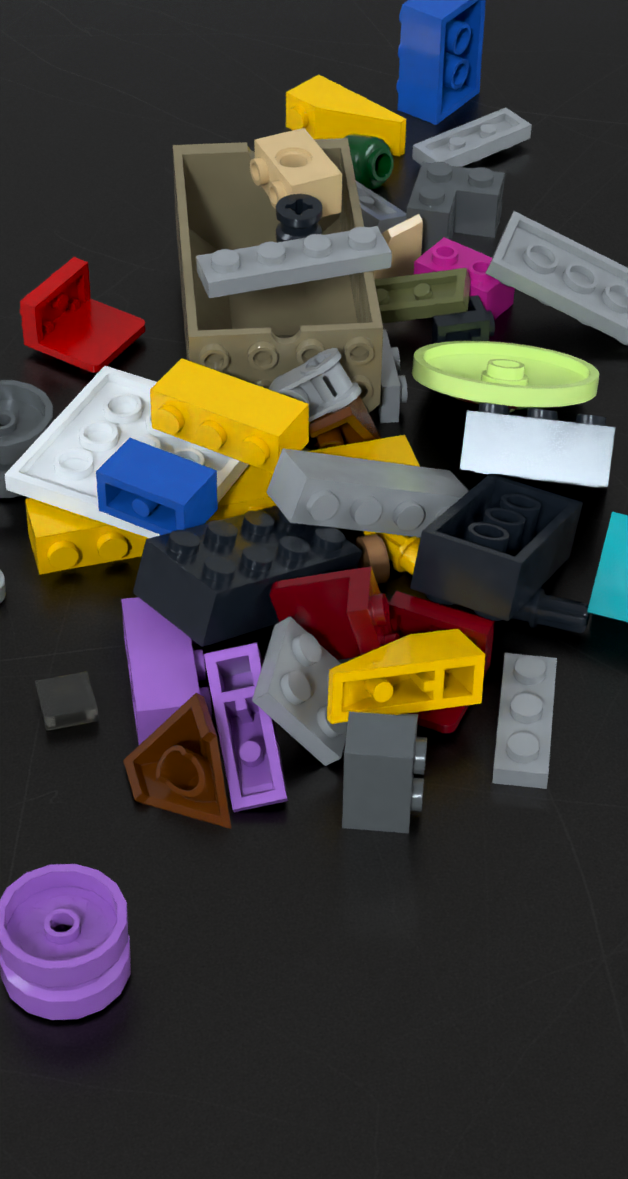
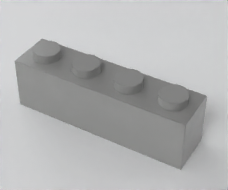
M285 448L281 451L266 491L290 523L412 537L417 536L420 538L422 531L469 492L449 470Z

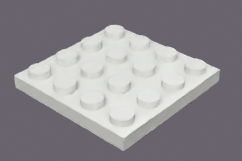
M104 366L5 473V484L8 491L147 538H153L160 535L101 512L98 507L96 471L129 438L217 470L218 503L249 464L153 429L150 389L157 382Z

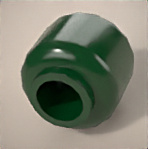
M355 133L345 136L344 138H348L355 180L370 190L379 188L390 177L394 166L393 156L388 144L383 139Z

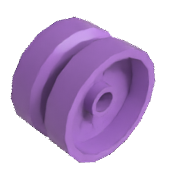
M51 864L25 873L8 886L0 899L1 978L10 998L26 1012L50 1020L80 1019L103 1010L122 993L131 975L127 902L117 883L99 870L79 864Z

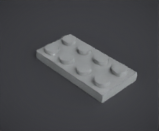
M514 211L504 229L485 274L628 346V268Z

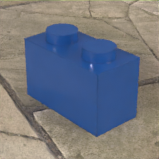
M129 438L96 471L99 511L159 535L168 534L174 530H183L203 525L218 510L217 470Z

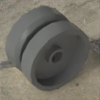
M0 380V498L21 496L6 490L5 473L54 421L53 404L47 394L32 384L16 380Z

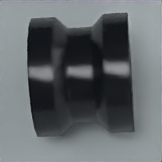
M290 194L282 197L276 204V217L280 221L276 228L277 242L301 239L312 234L322 235L321 225L318 224L323 211L321 202L307 194Z

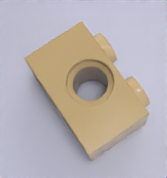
M305 128L254 139L255 158L250 161L251 176L257 186H261L267 193L274 209H276V204L282 197L290 194H307L321 202L323 207L322 217L341 213L342 173Z

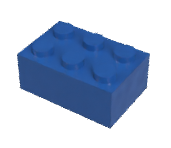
M408 0L402 4L399 14V21L401 23V38L398 48V57L400 58L399 79L396 86L399 111L437 125L480 92L486 0Z

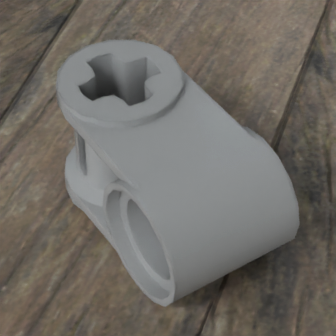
M337 348L322 351L304 364L283 375H279L272 381L269 390L286 396H292L297 400L308 403L309 422L327 413L342 409L353 402L362 392L357 382L350 381L339 360L342 356Z

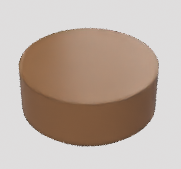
M377 534L358 537L356 546L362 550L358 567L371 566L377 584L386 583L390 576V564L382 538Z

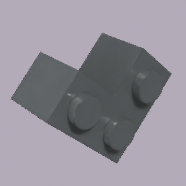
M422 162L406 214V220L417 214L423 220L421 253H425L444 237L452 240L453 233L495 238L502 215L505 173L492 171L484 167L465 168L451 166L445 162Z
M349 711L344 751L342 828L409 834L411 811L422 812L424 778H415L414 774H424L426 765L427 737H417L418 714L392 715Z

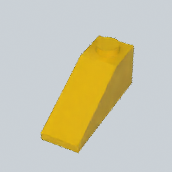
M317 75L286 92V127L292 130L305 128L313 139L344 138L354 133L374 136L383 139L388 144L393 156L400 157L405 154L406 118L321 75Z
M458 628L409 634L329 669L327 720L330 724L348 722L349 711L400 715L481 704L485 653Z

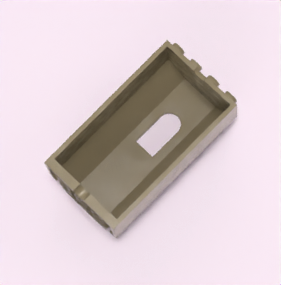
M348 138L314 139L342 173L341 213L321 218L318 224L321 225L322 235L364 227ZM247 142L173 145L175 219L187 360L269 389L272 381L279 375H283L304 364L322 351L337 348L342 356L339 360L350 381L358 383L362 390L359 396L368 413H370L380 404L383 347V324L373 271L208 298L197 273L196 256L214 253L221 249L234 250L259 246L265 242H277L276 228L280 221L277 220L276 209L272 206L269 196L252 179L250 161L255 158V152L248 147Z

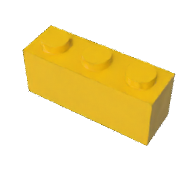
M183 358L150 389L153 429L265 471L274 473L283 448L301 451L309 443L308 403Z

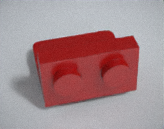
M76 257L70 259L20 301V315L25 346L93 373L99 372L104 366L109 365L145 332V321L142 318L91 299L88 262Z

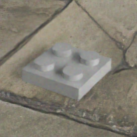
M288 617L274 626L252 701L324 766H327L341 759L346 741L348 722L330 724L327 720L329 669L341 663L320 645L313 635L306 632L294 619Z

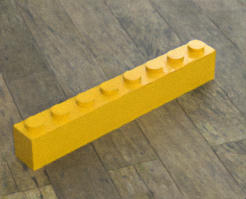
M405 435L308 451L420 466ZM248 465L220 500L218 510L205 524L213 520H222L242 515L248 511H257L276 506L266 493L273 473ZM32 498L25 499L28 534L39 575L142 557L145 541L149 539L147 537Z

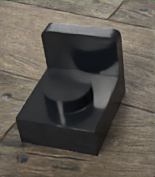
M478 295L469 296L467 312L433 316L432 344L449 341H489V337H493L495 333L493 314L490 310H485Z

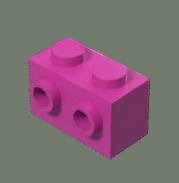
M442 238L414 261V274L467 268L471 279L469 296L478 295L485 310L492 312L494 320L514 303L515 288L506 286L497 279L485 274L492 257L450 239Z

